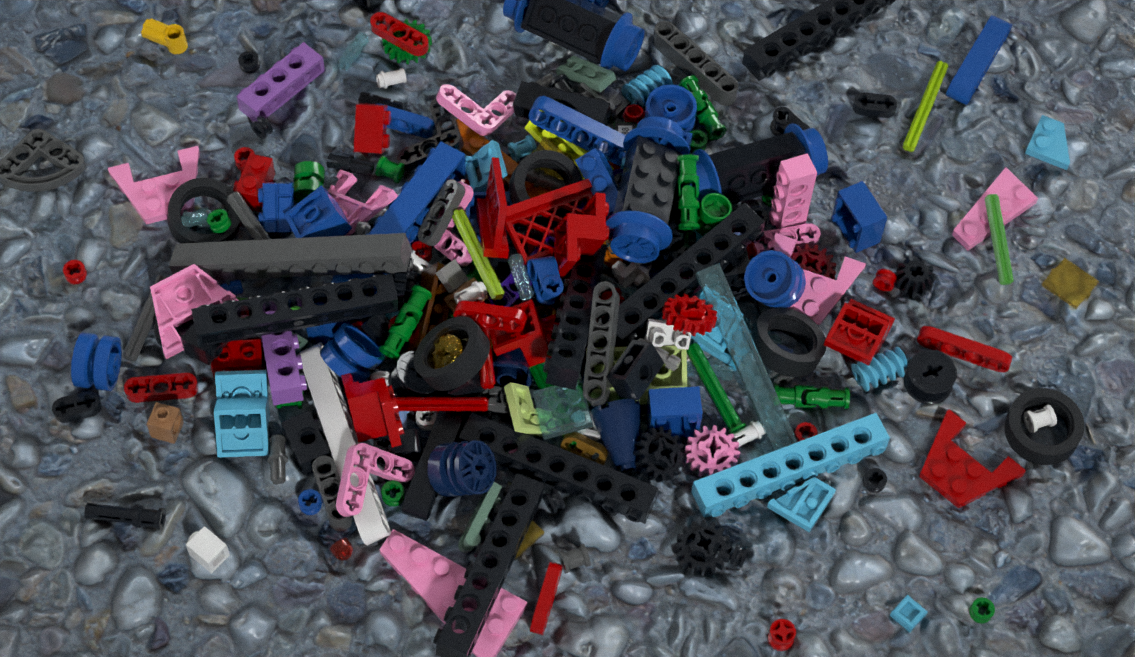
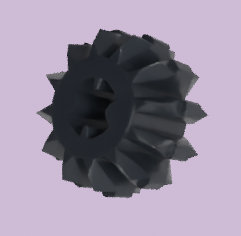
M917 256L913 258V261L906 258L903 263L897 265L895 272L897 276L896 289H903V296L910 293L912 298L916 297L917 294L923 297L926 295V292L932 290L936 274L933 273V266H926V259L920 262Z

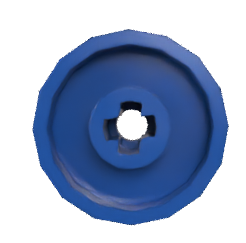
M674 84L660 86L648 95L644 118L664 117L677 123L683 131L690 133L695 126L696 99L684 87Z
M774 250L761 252L752 258L746 267L744 276L745 286L749 294L769 308H788L798 302L804 293L806 285L805 273L801 266L784 253Z
M343 323L334 333L335 340H329L320 350V355L324 362L339 377L351 373L353 382L359 381V383L365 382L371 375L370 369H376L385 359V356L379 351V346L373 339L357 327L347 323Z
M82 332L75 343L71 362V378L75 387L89 389L94 384L96 389L103 391H112L115 388L122 359L120 338L104 335L99 340L96 334Z

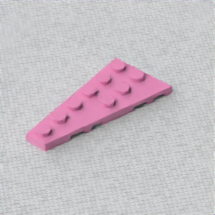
M393 529L391 535L387 537L379 549L380 554L399 575L403 576L417 595L419 594L425 600L428 607L445 624V613L448 607H453L456 602L454 600L456 590L459 585L463 586L466 581L464 578L466 568ZM481 586L474 587L479 590L484 589ZM501 588L472 653L476 657H496L527 608L528 602ZM464 608L466 611H474L473 608ZM461 629L454 630L456 633H464Z

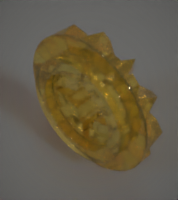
M447 334L446 337H440L439 343H435V351L431 353L434 356L431 364L435 366V369H438L456 360L463 352L460 339L450 334Z

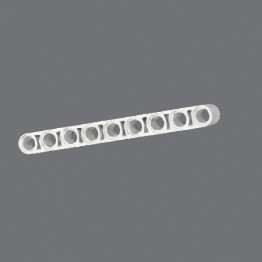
M320 342L299 352L298 355L301 354L303 372L341 479L348 448L359 443L337 376L320 355V350L324 347ZM357 451V455L360 456V460L363 459V456L359 453L360 451ZM352 473L350 476L351 484L357 487L359 478L355 473ZM371 473L369 474L362 510L359 514L353 516L359 534L367 546L391 535V530Z

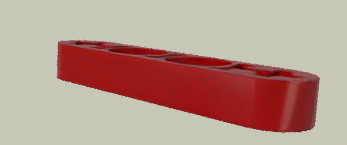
M923 326L920 328L917 336V342L925 348L938 350L949 356L996 372H1007L1012 362V356L1003 350L935 327Z

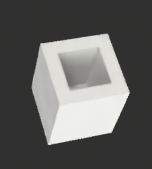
M205 526L200 531L194 532L186 544L189 555L211 574L230 556L227 545Z

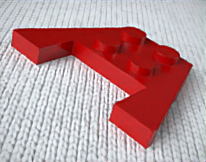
M948 409L919 477L959 509L985 496L991 490L1001 488L1007 482L1015 478L1019 479L1025 474L1026 469L1009 456L993 472H990L956 445L952 440L965 428L966 422Z

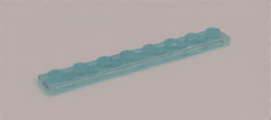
M718 263L696 272L695 275L708 305H713L712 310L717 311L716 323L756 415L765 431L772 451L797 443L795 434L720 264Z

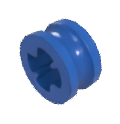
M307 489L299 495V507L304 514L314 515L321 510L322 501L318 491ZM310 498H314L315 503H311L310 506H306V501H309Z

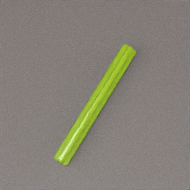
M938 61L935 65L903 143V149L913 152L916 148L947 72L948 64L946 62Z
M456 209L453 211L452 218L491 299L494 301L497 299L501 300L505 292L488 257H483L482 245L467 214L463 209Z

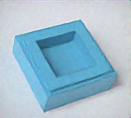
M907 595L891 612L890 617L908 632H911L927 615L928 611Z

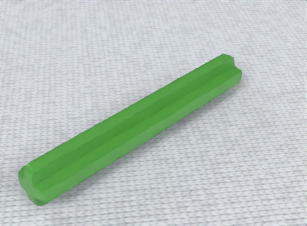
M989 194L985 197V205L999 283L1001 285H1009L1013 283L1014 279L999 196L997 194Z

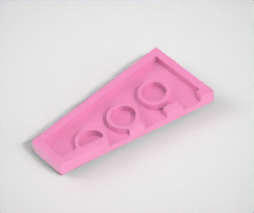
M1006 167L953 230L952 236L967 251L991 235L985 205V197L987 195L997 194L999 196L1004 225L1037 203L1038 198Z

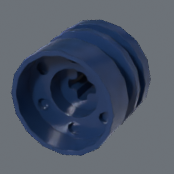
M471 440L460 443L440 444L431 452L428 460L430 484L437 493L447 497L483 494L491 488L496 477L494 454L483 441Z

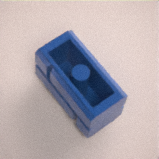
M292 182L263 183V188L258 189V201L263 202V212H259L260 224L266 232H293L284 214L294 207V184Z

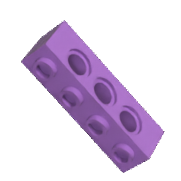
M304 42L298 47L293 48L281 61H277L271 69L258 76L251 85L239 92L236 96L239 110L252 121H257L259 116H263L265 119L268 118L325 71L323 57Z
M267 311V312H266V314H273V313H275V311ZM291 331L261 336L273 406L303 401L302 391L307 390L305 375L299 376V370L303 369L301 354H295V349H299L297 334L292 335Z

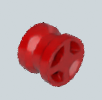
M787 619L774 621L768 633L769 645L777 651H785L792 647L796 636L794 624Z

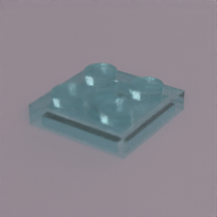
M581 378L578 379L576 390L551 386L533 391L544 440L593 427L588 402L583 395V382Z

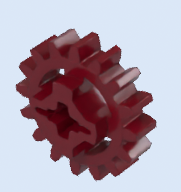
M805 244L804 249L796 246L791 259L796 262L798 261L802 269L822 275L823 269H825L826 273L824 276L835 279L837 264L832 262L833 255L826 256V248L819 251L817 244H815L814 248H810L808 244Z

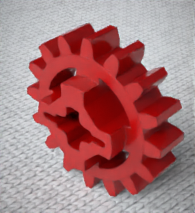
M676 294L674 299L669 297L667 302L664 303L662 319L667 320L666 325H673L674 331L679 330L684 335L690 332L692 336H696V333H699L703 336L705 332L711 333L712 328L715 327L717 311L712 310L713 305H706L705 299L701 300L695 295L689 298L687 294L680 297Z

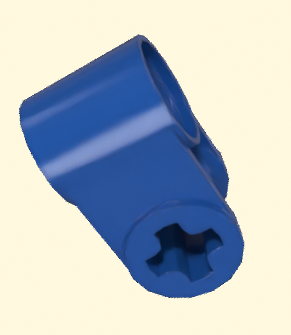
M547 256L529 259L527 261V273L538 302L545 306L553 305L564 289L555 257Z

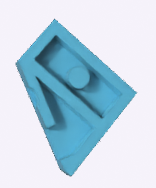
M1042 115L1025 154L1067 170L1070 159L1064 123Z
M813 477L805 481L802 486L788 490L785 495L778 499H771L768 502L767 508L810 533L835 495L836 489Z

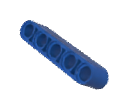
M990 16L951 81L946 92L947 97L965 105L969 103L1008 37L1013 24L996 16Z
M540 96L535 99L529 112V119L534 125L587 151L596 148L604 153L608 161L621 167L622 160L627 155V153L623 152L625 151L623 141L626 135L549 97Z

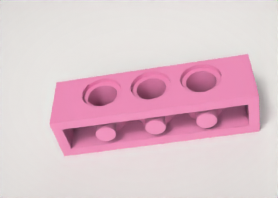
M808 153L780 162L777 182L774 186V197L771 199V211L769 212V220L777 229L806 224L817 171Z

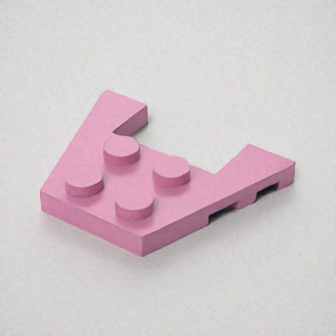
M198 146L177 151L182 171L138 182L133 181L129 163L108 168L110 177L115 180L119 189L127 196L131 205L146 225L167 220L168 205L174 191L181 184L196 179L198 175V159L200 158ZM195 198L190 199L184 204L180 212L181 216L184 215V210H187L189 213L193 212Z
M342 169L336 175L338 178L336 185H331L328 193L338 202L352 227L345 236H350L355 232L358 222H368L398 197L393 189L383 185L378 187L366 203L345 196L355 184L357 178L352 173Z
M776 233L774 251H780L791 258L797 240ZM845 256L837 280L803 269L806 279L804 293L798 302L788 308L801 312L820 326L839 302L840 298L865 269L866 263Z
M195 264L150 286L166 360L184 350L181 337L175 328L193 319L191 309L198 308L201 305H210L211 303L214 305L222 304L228 300L239 301L233 293L226 291L218 285L216 280ZM243 315L240 318L243 319L249 315Z

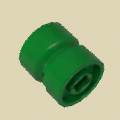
M304 161L296 164L293 178L295 202L299 203L321 185L324 187L325 168L321 164L313 161Z
M711 193L702 199L700 208L697 211L700 229L696 230L702 236L706 235L730 215L732 206L724 195Z

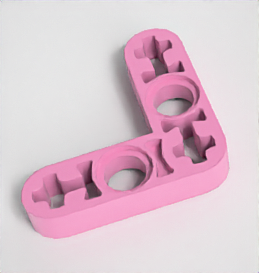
M444 84L440 87L436 100L442 107L479 135L488 136L514 113L513 102L516 93L509 90L504 91L483 109L456 87ZM461 107L468 108L471 113L464 112ZM491 110L500 112L502 116L493 114Z
M459 181L465 187V195L457 210H465L472 200L474 192L471 186ZM445 208L440 210L438 218L443 216ZM452 218L441 240L433 247L451 261L455 259L460 266L464 267L472 262V258L464 241L451 232L455 226ZM452 238L450 247L445 249L447 241ZM458 250L462 251V256L457 253Z
M802 224L763 231L764 235L754 244L757 254L764 252L763 244L760 241H764L767 244L766 251L774 250L775 234L778 233L796 240L800 238V241L796 242L795 251L796 246L804 249L805 244H808L810 248L814 247L815 244H818L821 233L820 229L814 224ZM809 233L810 236H813V238H809V236L805 234Z
M366 443L350 446L346 453L336 500V508L339 514L343 517H350L361 512L370 473L390 481L407 482L415 474L412 462ZM357 451H360L359 453L363 456V459L360 460V456L357 455ZM379 456L385 461V468L383 470L377 466V458ZM393 467H394V468L402 467L401 469H402V471L405 472V474L402 475V472H401V471L396 470V469L393 470ZM352 473H355L359 478L357 487L351 484L350 476ZM347 500L352 505V509H349V505L346 504Z

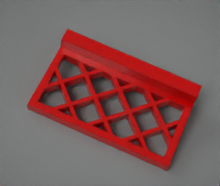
M492 157L485 199L477 198L476 201L483 257L508 259L509 247L505 229L507 201L499 158Z
M589 179L507 206L505 227L524 265H527L529 259L554 255V248L544 244L547 235L554 237V231L550 230L552 221L560 223L563 219L556 216L555 213L557 209L562 207L571 211L572 214H582V210L576 208L579 201L587 199L589 202L593 197L591 192L592 185ZM542 215L549 218L547 228L534 223L535 217ZM522 223L528 226L526 234L522 235L516 232L513 224ZM531 228L544 233L541 242L528 237ZM526 242L538 247L536 254L527 256L524 250Z

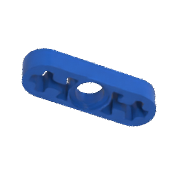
M388 106L387 111H391L390 125H387V128L426 139L433 136L436 126L432 119Z

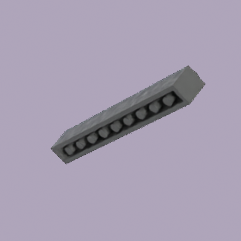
M405 233L183 243L175 245L169 268L175 274L195 264L214 280L407 272L412 247Z

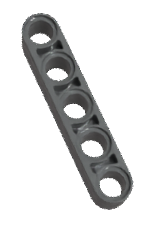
M668 21L658 22L654 28L653 44L655 48L687 76H697L699 86L723 106L734 104L737 97L738 81L672 23Z
M606 281L597 284L593 291L583 383V395L594 407L599 405L602 407L609 401L611 384L606 376L613 368L620 297L614 285ZM612 292L610 299L601 300L603 293ZM602 316H610L606 324L601 325L598 323ZM607 340V345L604 348H596L598 341ZM596 365H605L601 373H593ZM602 389V393L598 398H591L593 390Z

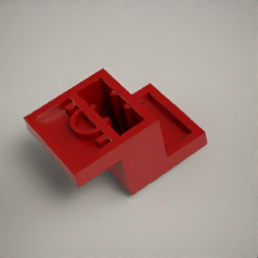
M595 193L582 209V214L567 213L554 229V257L557 261L560 276L564 277L573 268L575 263L579 261L580 255L592 256L608 240L609 226L606 225V217L609 213V203L606 202V193Z
M531 299L512 306L513 308L521 309L527 315L524 329L521 332L489 329L496 356L521 348L529 367L545 362L546 357H552L547 355L550 340L555 341L551 339L554 324L559 325V323H555L556 314L541 319ZM488 315V316H487V317H489V318H494V319H495V317L492 316V315Z
M850 299L849 303H844L825 339L824 346L869 366L873 357L879 353L894 324L895 318Z
M351 373L341 375L358 443L388 435L392 447L402 445L400 435L404 434L392 385L387 386L384 377L359 383V381L353 382Z

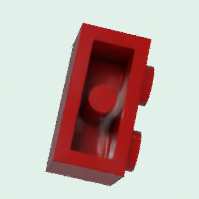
M356 104L354 152L382 154L386 148H389L390 135L386 134L387 125H390L391 111H387L388 105Z
M250 153L247 162L244 161L241 166L239 181L234 183L233 191L240 193L252 211L261 212L263 202L258 201V189L263 188V183L273 182L275 176L273 158Z
M262 340L228 342L223 348L221 355L211 363L214 380L217 371L264 370Z

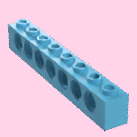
M877 413L693 481L691 493L704 518L711 515L712 517L722 515L727 509L732 507L741 508L753 499L767 498L772 492L779 489L783 491L788 490L800 481H807L824 472H835L842 465L847 463L856 464L863 457L871 454L873 456L879 455L886 450L890 437ZM855 439H861L865 443H858L855 441ZM832 448H839L843 452H836ZM810 456H816L820 460L814 461L810 458ZM787 465H794L797 469H790ZM764 474H772L774 478H767ZM748 482L752 486L744 487L743 485H741V483ZM718 491H725V492H727L729 495H727V496H722V495L718 494L717 492H718Z

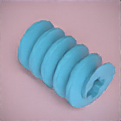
M654 65L650 70H646L643 74L638 75L636 79H632L628 84H624L621 91L622 95L631 104H637L643 108L648 95L655 88L663 85H673V81L669 73L661 65Z
M896 346L892 350L884 351L883 354H876L869 366L860 361L857 364H851V370L858 385L867 392L870 390L869 383L873 388L878 387V379L884 385L887 384V377L891 381L896 380V374L900 378L904 377V369L907 368L908 364L904 352Z

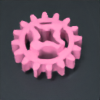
M713 425L712 430H708L706 426H703L702 433L695 430L694 438L688 437V445L685 446V453L687 454L686 463L692 462L691 471L699 469V476L701 477L704 473H707L709 476L736 466L738 463L737 459L740 457V451H738L739 442H733L734 434L732 433L727 436L725 434L726 428L717 431L716 425ZM711 447H713V451H714V457H713V458L711 457V456H712V453H710V452H711Z

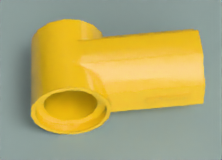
M152 18L144 22L141 31L142 37L166 46L172 54H181L187 50L188 43L182 26L177 24L166 25Z

